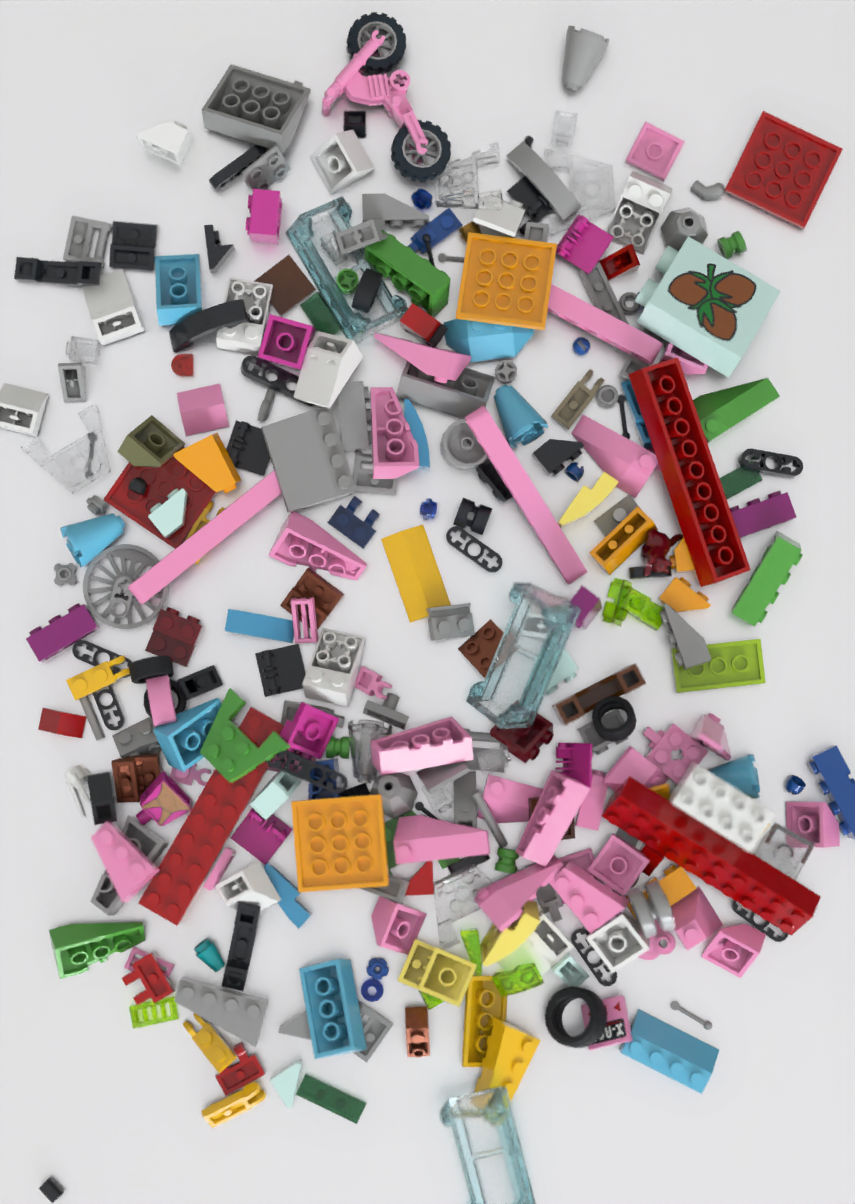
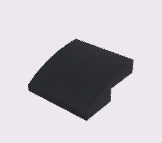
M113 221L109 267L154 270L158 225Z

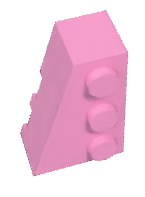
M106 821L91 837L122 902L128 903L160 870L113 822Z

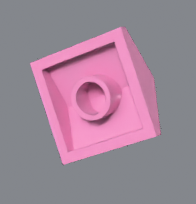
M220 383L177 393L180 415L186 436L230 427Z
M613 834L587 871L624 897L650 860L635 846Z

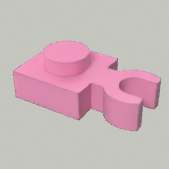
M361 666L355 683V687L370 696L375 694L378 698L387 699V696L382 692L383 688L392 689L393 686L388 682L381 681L382 675L365 666Z
M195 763L184 772L172 767L170 778L174 782L192 785L194 779L198 784L205 786L207 782L202 781L201 775L203 773L211 774V771L209 769H200L198 771L196 770L197 763Z

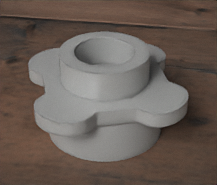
M58 563L54 566L56 571L54 582L56 585L60 586L63 583L74 585L76 583V566L73 563L68 565Z

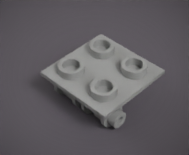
M275 145L241 173L246 179L245 183L249 188L251 187L252 191L253 189L267 190L270 185L279 178H282L290 170V167L278 146Z

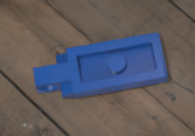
M448 208L414 233L410 238L412 243L408 247L415 253L420 251L424 254L427 252L426 244L422 240L424 234L431 236L430 246L432 250L463 225L452 210Z

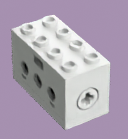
M691 762L668 799L675 806L750 853L775 815L769 809L694 762Z

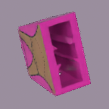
M162 771L140 796L142 810L136 814V818L142 825L153 819L159 826H164L192 810V799Z

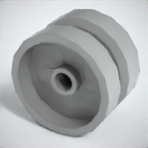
M465 419L452 423L443 433L440 442L441 454L452 467L461 470L472 469L484 462L488 457ZM466 440L467 444H470V447H464L463 441Z
M658 881L646 885L645 890L648 900H646L639 888L627 892L633 912L645 939L657 934L654 920H657L660 928L665 932L676 928L670 904Z

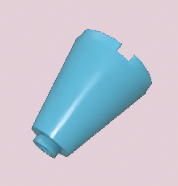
M502 385L496 389L494 400L506 441L511 448H518L516 444L521 442L523 446L531 443L544 433V427H549L545 419L513 386Z
M112 513L65 525L60 528L63 538L66 536L68 538L66 545L77 564H80V567H83L124 533L122 528L125 527V524L120 515L115 516Z
M754 754L745 755L707 770L751 799L760 798L758 771L753 765V762H756Z

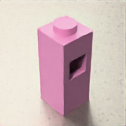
M592 770L591 789H589L578 809L575 826L598 831L608 786L602 781L605 778V772Z

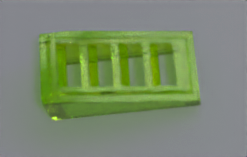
M460 929V935L470 961L477 964L475 973L481 975L482 963L478 929Z
M175 996L161 999L156 1003L148 1001L138 1006L137 1004L130 1005L129 1011L133 1029L179 1019L177 1004L174 1002ZM166 1003H169L170 1016L166 1015ZM156 1005H160L162 1016L160 1018L157 1016ZM147 1007L151 1008L152 1019L150 1020L148 1019ZM138 1009L142 1011L143 1021H139Z

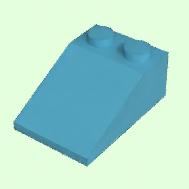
M199 254L155 256L159 326L177 325L187 317L203 310Z
M219 698L176 714L177 722L158 725L153 729L170 766L184 772L204 758L200 750L222 705Z

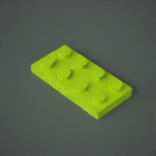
M761 639L708 644L707 648L711 657L710 662L687 670H683L682 666H678L674 655L677 653L676 648L671 649L676 693L766 683Z

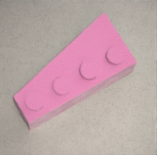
M452 716L370 741L372 764L381 775L473 760L471 736Z
M551 770L516 853L528 860L547 866L590 788L574 778Z

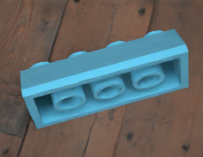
M336 959L300 968L299 972L315 1059L366 1050L351 960Z
M638 1009L630 1025L633 1041L621 1043L619 1047L620 1053L702 1094L712 1075L719 1049Z

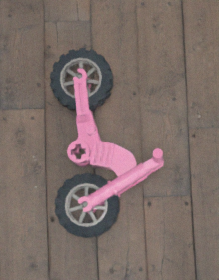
M371 12V15L364 14L361 16V19L355 20L349 30L347 53L350 54L351 61L324 92L322 115H330L331 104L343 93L346 94L348 99L356 103L369 106L383 104L388 111V117L394 119L399 126L398 133L395 135L391 146V159L395 163L394 167L401 172L403 177L407 176L411 181L420 180V182H426L428 179L433 180L443 173L449 162L451 143L447 140L448 136L445 132L441 131L440 126H435L430 121L422 122V120H417L406 98L407 89L410 84V76L407 72L397 70L390 77H387V73L392 71L393 67L396 68L403 58L406 49V34L403 33L401 24L398 25L395 18L387 17L388 14H377V12ZM369 30H375L373 31L372 35H370L367 32ZM379 30H380V31H383L384 33H386V35H385V36L379 35ZM362 35L368 39L367 42L360 43ZM390 38L392 46L385 44L384 41ZM382 48L390 50V53L384 56ZM363 70H366L365 72L371 74V72L376 73V75L368 77L363 76L362 74ZM407 143L409 150L405 151V145ZM435 145L437 153L427 150ZM406 155H412L413 162ZM426 156L435 158L434 162L429 164ZM422 161H423V163H424L423 166L416 164V163L420 164V163H422Z

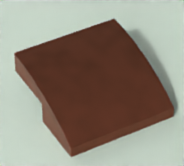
M307 568L280 606L292 614V598L307 599L314 597L318 630L344 593L312 569ZM298 604L299 620L302 622L301 604ZM306 604L308 627L310 628L308 604Z
M159 753L134 755L112 760L117 803L140 801L142 793L162 772Z

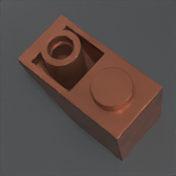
M427 1006L405 1007L407 1056H430Z

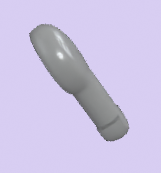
M271 388L267 389L258 413V421L260 422L266 420L276 393Z

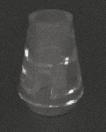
M332 231L320 238L322 243L320 246L337 266L348 260L346 254L341 255L335 235L336 232Z

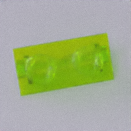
M614 578V581L611 582L607 597L615 600L614 603L606 601L602 614L604 622L621 626L622 621L625 620L627 615V602L633 593L631 582Z

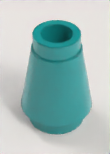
M208 938L201 941L194 948L195 955L213 969L214 972L219 971L225 966L214 942Z

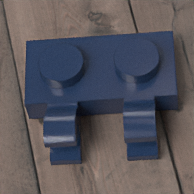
M354 496L346 508L340 505L327 523L364 549L377 532L372 526L380 514L372 509L363 522L354 515L362 503L360 499Z

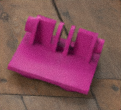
M578 214L558 243L556 254L587 274H590L614 237L591 223L583 215L580 216Z
M558 743L556 758H563V761L556 760V763H563V767H555V770H563V772L559 773L574 778L591 789L592 744Z
M252 808L230 838L266 865L293 829L274 814L265 820Z

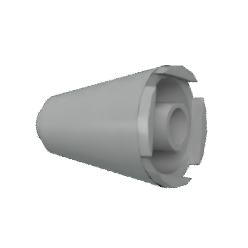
M568 26L561 81L565 82L564 87L575 91L577 87H583L609 45L610 39H604V36L581 28L578 31L575 29V26Z

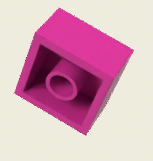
M253 189V195L248 196V209L251 216L246 218L247 235H250L252 242L279 244L283 203L280 191Z
M270 314L258 358L301 371L307 348L314 339L316 328Z

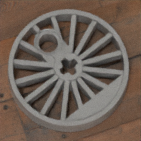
M131 544L115 545L99 553L89 564L83 580L84 598L93 615L104 624L119 629L137 628L153 620L165 605L168 596V584L163 588V594L156 593L153 596L161 599L157 608L148 601L144 603L154 611L147 618L135 596L129 589L124 593L121 585L126 584L127 581L129 585L138 579L137 577L147 565L152 567L159 562L158 558L148 550ZM112 556H116L121 559L122 573L117 567ZM107 557L117 576L99 562ZM126 559L131 561L128 573L126 567ZM136 562L141 563V565L133 574ZM98 567L111 577L113 581L94 576L92 573ZM90 580L112 586L90 589ZM113 591L94 603L92 602L91 593ZM110 599L108 607L100 614L95 607ZM119 602L125 604V611L122 614H117L114 610L115 605ZM132 603L142 619L140 622L133 623ZM109 613L115 617L114 623L106 619ZM127 617L128 624H119L120 619Z

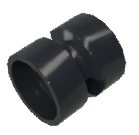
M463 497L453 525L464 529L470 527L472 532L483 535L492 508L482 504L476 506L474 501ZM469 511L475 513L473 520L467 518Z

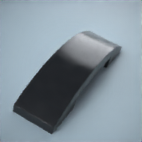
M17 257L14 279L53 285L96 286L99 285L102 263L45 261L38 258Z
M234 300L204 309L179 322L169 331L173 352L177 353L194 345V340L223 327L231 329L248 321L244 300Z
M242 902L238 903L222 987L244 991L259 922L260 906Z

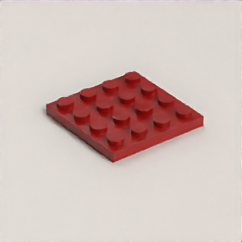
M763 111L724 192L804 229L843 149Z
M173 455L160 467L133 466L129 462L103 500L176 549L186 539L193 525L209 502L212 501L216 492ZM140 477L146 481L147 490L144 496L127 489L132 479ZM177 488L181 490L183 488L188 493L185 523L169 538H165L148 517L151 514L150 509L159 502L161 504L165 503L168 500L167 496Z

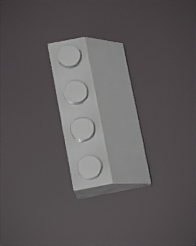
M407 361L400 378L396 396L464 418L483 405L486 408L495 377L465 368L456 381L447 380L446 384L434 381V376L425 374Z

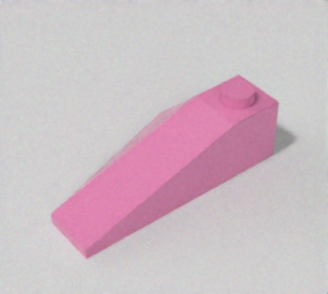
M488 774L482 796L497 823L529 822L528 798L540 797L543 789ZM478 810L477 818L484 819L480 810Z
M554 855L547 866L536 863L498 880L488 887L480 889L474 900L500 932H502L524 912L521 909L528 900L533 901L537 897V889L540 886H546L564 865Z

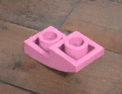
M165 675L146 679L154 726L177 722L169 676Z

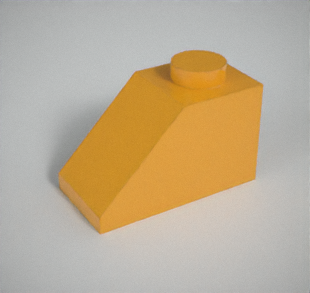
M683 536L672 551L673 555L669 556V560L672 562L671 569H675V573L695 571Z

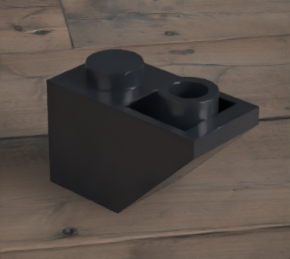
M549 439L532 453V457L548 476L551 473L557 475L565 468L563 464L571 459L573 462L582 454L581 449L584 445L582 442Z
M110 772L87 775L94 824H104L106 821L116 822L117 813Z

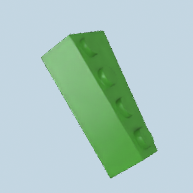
M776 531L773 537L776 539L775 542L765 550L761 559V565L758 564L750 577V583L745 585L731 609L732 614L753 626L757 622L762 623L768 613L765 610L769 603L773 604L779 595L777 589L781 584L785 585L791 575L788 571L792 565L797 566L803 556L800 553L802 550L800 544L779 531Z

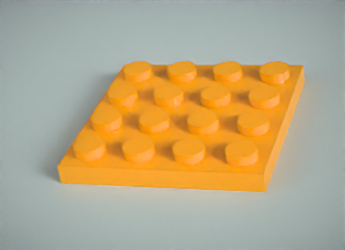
M468 232L456 319L545 330L557 244Z
M381 795L291 801L298 892L389 886L383 800Z

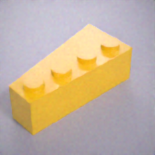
M493 1017L492 1034L488 1036L487 1045L489 1046L486 1057H483L481 1066L483 1069L481 1077H478L471 1106L483 1116L501 1122L541 1040L526 1030Z

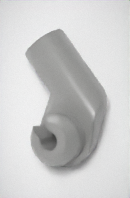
M696 180L690 189L704 200L720 198L725 187L722 183L706 187Z

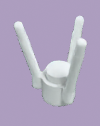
M80 765L66 772L64 776L67 779L66 783L71 790L80 815L84 818L85 813L76 789L78 788L87 803H90L91 800L82 785L87 782L85 779L87 775L91 774L87 768L82 770Z

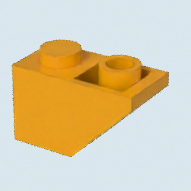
M677 577L673 578L657 598L661 603H667L676 613L705 610L711 605L707 602L709 598L700 591L694 592L690 588L691 584L683 577H680V579Z

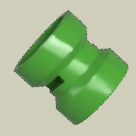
M740 231L732 233L731 237H722L717 240L720 252L726 259L731 258L736 252L741 254L747 251Z
M343 269L337 275V287L341 293L350 295L356 292L359 278L354 270Z
M331 736L326 747V758H334L340 755L342 759H349L350 737H342L339 740Z
M498 848L497 855L499 859L495 863L494 870L516 873L517 866L515 860L519 858V854L516 853V850Z

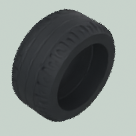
M575 986L563 988L556 992L547 1004L548 1006L545 1010L547 1030L554 1040L564 1046L584 1048L592 1045L601 1037L604 1028H606L607 1012L604 1007L605 1005L597 994L588 989ZM581 998L588 1005L590 1020L587 1028L581 1034L572 1037L563 1027L562 1015L569 1002Z

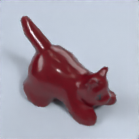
M651 529L647 532L646 544L641 549V557L645 558L644 576H649L651 570L655 573H669L667 567L671 566L672 562L665 557L670 548L683 538L682 534L674 535L669 539L665 533L659 532L656 529Z

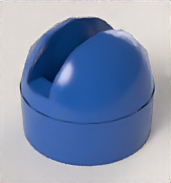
M584 337L575 339L572 345L573 352L579 356L586 355L590 350V342ZM580 341L587 349L583 350L577 342Z
M573 462L568 465L564 472L569 478L578 482L584 474L583 466L579 468L577 466L578 462Z
M791 775L786 782V790L789 793L792 791V795L801 793L806 786L805 782L795 775Z

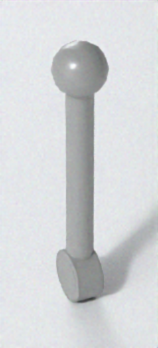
M444 253L438 255V260L441 263L446 260L464 262L465 257L446 256Z
M677 1001L671 1002L670 1007L673 1010H679L699 1022L706 1030L712 1028L710 1021H704L682 1008Z

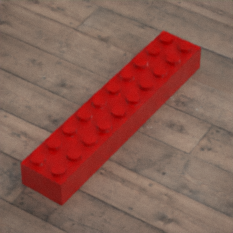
M679 358L651 365L628 374L700 586L714 584L750 571L751 569Z
M250 707L239 728L260 747L273 731L280 735L284 724L256 708ZM266 761L257 765L256 769L233 783L227 781L215 768L158 867L160 870L153 876L138 904L176 926L181 923L268 771L270 765Z
M629 776L610 797L601 815L603 818L626 831L630 836L645 843L649 848L661 853L668 860L680 865L687 872L699 877L706 884L715 887L724 895L742 904L743 907L750 909L761 916L762 919L777 926L781 931L792 936L813 917L821 896L732 842Z

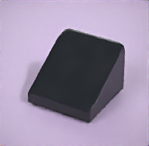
M344 111V132L354 130L358 138H366V111Z

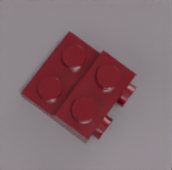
M167 607L166 611L161 609L145 651L157 656H169L172 662L188 667L204 626L199 624V619L188 615L187 619L178 616L180 611Z
M517 700L490 730V735L507 746L508 752L526 763L529 759L535 760L540 753L539 748L543 743L547 745L554 737L553 723Z

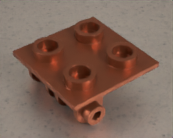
M491 619L458 648L485 679L519 649Z

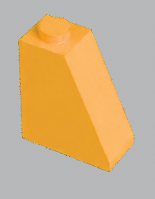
M218 432L173 454L180 463L216 493L224 490L226 494L236 489V483L242 481Z

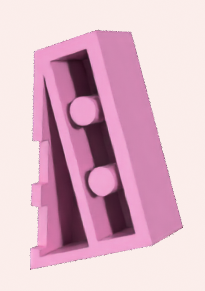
M569 861L549 883L591 934L625 909L629 899L621 897L612 891L611 887L603 885L594 879L593 875L572 861Z

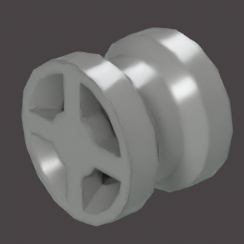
M510 360L500 361L495 368V378L502 384H509L515 380L517 375L516 365Z

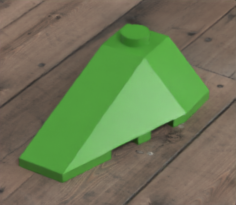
M769 378L700 395L693 402L707 443L780 397Z
M142 922L69 924L49 930L60 979L81 974L89 970L88 966L100 961V963L108 960L107 956L115 952L122 953L145 941Z

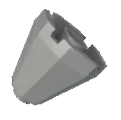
M689 207L671 211L660 228L664 246L668 247L669 245L677 251L681 249L688 236L703 244L708 236L705 218Z
M400 772L376 777L369 794L381 795L384 815L393 819L411 812L418 795L410 776Z

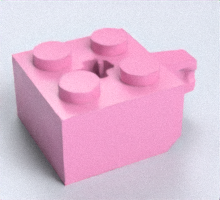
M671 723L665 732L660 729L656 733L650 727H647L642 733L651 741L648 744L651 750L645 758L658 767L676 785L691 762L699 765L709 752L674 723ZM672 750H680V759L672 760Z

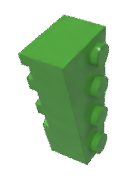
M386 233L388 235L386 239L366 246L364 259L379 273H382L384 278L389 276L397 290L400 292L404 290L412 298L410 302L416 306L421 305L432 317H435L448 304L451 278L444 271L431 265L427 259L417 255L410 247L400 243L395 236Z

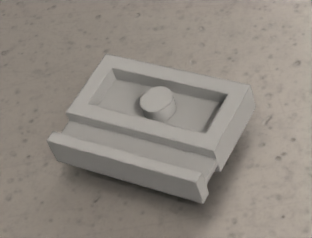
M465 603L426 609L429 615L428 624L431 641L475 635L472 613H470L471 604Z

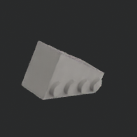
M127 816L122 832L154 863L168 843L147 826L142 825L135 817ZM105 869L90 902L105 914L114 916L124 902L121 901Z
M182 977L179 981L174 1002L256 1047L269 1000Z

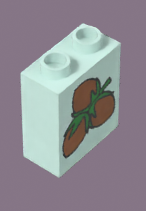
M688 236L679 251L668 245L657 263L655 269L665 274L661 282L658 284L648 278L638 294L635 302L645 308L636 323L729 378L744 356L781 291Z

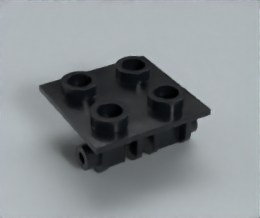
M526 176L507 190L514 200L523 203L522 207L526 208L525 213L535 223H538L553 210L547 199Z
M236 420L226 450L235 467L264 476L270 455L262 430L247 422Z
M299 644L255 653L265 697L303 688L302 683L306 673Z

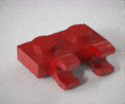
M153 952L134 962L132 966L135 970L121 978L125 986L140 978L146 990L133 997L137 1006L150 998L156 1003L175 991Z
M242 1042L234 1045L233 1048L240 1061L230 1067L228 1065L221 1073L215 1075L225 1096L266 1074L256 1054L254 1053L249 1056Z

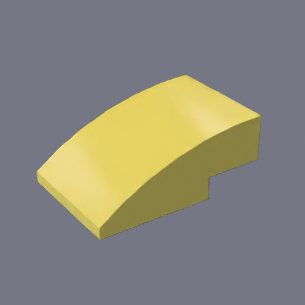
M603 472L592 490L584 485L559 520L558 525L560 528L570 525L592 512L607 498L619 481Z
M528 900L521 908L524 912L502 932L494 923L492 924L480 944L483 965L489 966L508 956L533 933L541 922L537 902Z
M415 939L397 981L460 1007L477 964Z

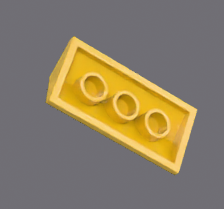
M423 525L402 530L381 539L410 623L429 617L426 610L428 608L451 605Z
M473 975L465 997L462 1067H482L483 1057H486L489 1046L487 1045L488 1036L492 1034L493 1017L506 1022L509 976Z

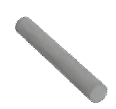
M88 696L79 699L96 741L104 738Z
M478 789L472 791L471 795L499 847H506L508 843Z

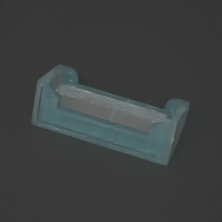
M342 196L300 214L285 233L345 337L354 340L358 344L400 320L408 310L404 298L399 295H391L383 279L368 314L352 308L355 292L350 295L341 293L336 281L337 275L341 270L347 268L354 270L358 275L359 282L366 268L378 272L364 259V247L341 255L335 234L352 227L349 222L352 209Z
M514 582L510 590L509 599L515 604V607L485 680L475 683L470 688V693L466 702L500 729L532 727L581 610L575 604L531 583Z
M494 1087L448 1099L440 1110V1121L445 1127H452L471 1204H536L507 1088Z

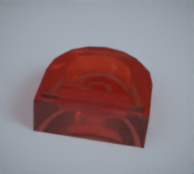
M179 354L175 356L171 362L173 372L180 377H194V354Z

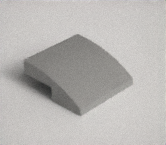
M463 761L427 767L418 771L417 775L431 794L470 771Z

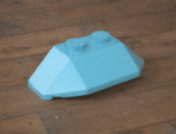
M461 319L443 322L444 326L448 328L445 333L446 345L458 353L472 356L471 363L516 357L534 334L533 329Z

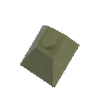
M151 415L126 436L117 452L133 466L160 467L174 453L183 448L185 443Z

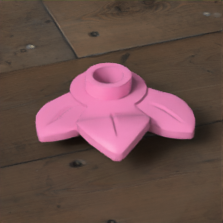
M654 920L657 934L650 937V949L639 956L641 959L654 960L660 954L671 953L675 948L676 941L674 936L668 931H663L657 920ZM662 939L667 940L668 945L666 947L660 945Z

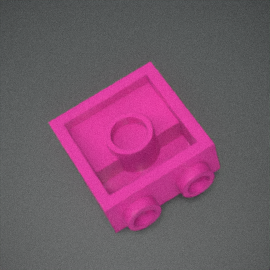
M301 702L293 721H286L280 736L290 745L287 749L288 751L294 753L295 749H297L300 756L311 760L312 756L321 759L339 718Z

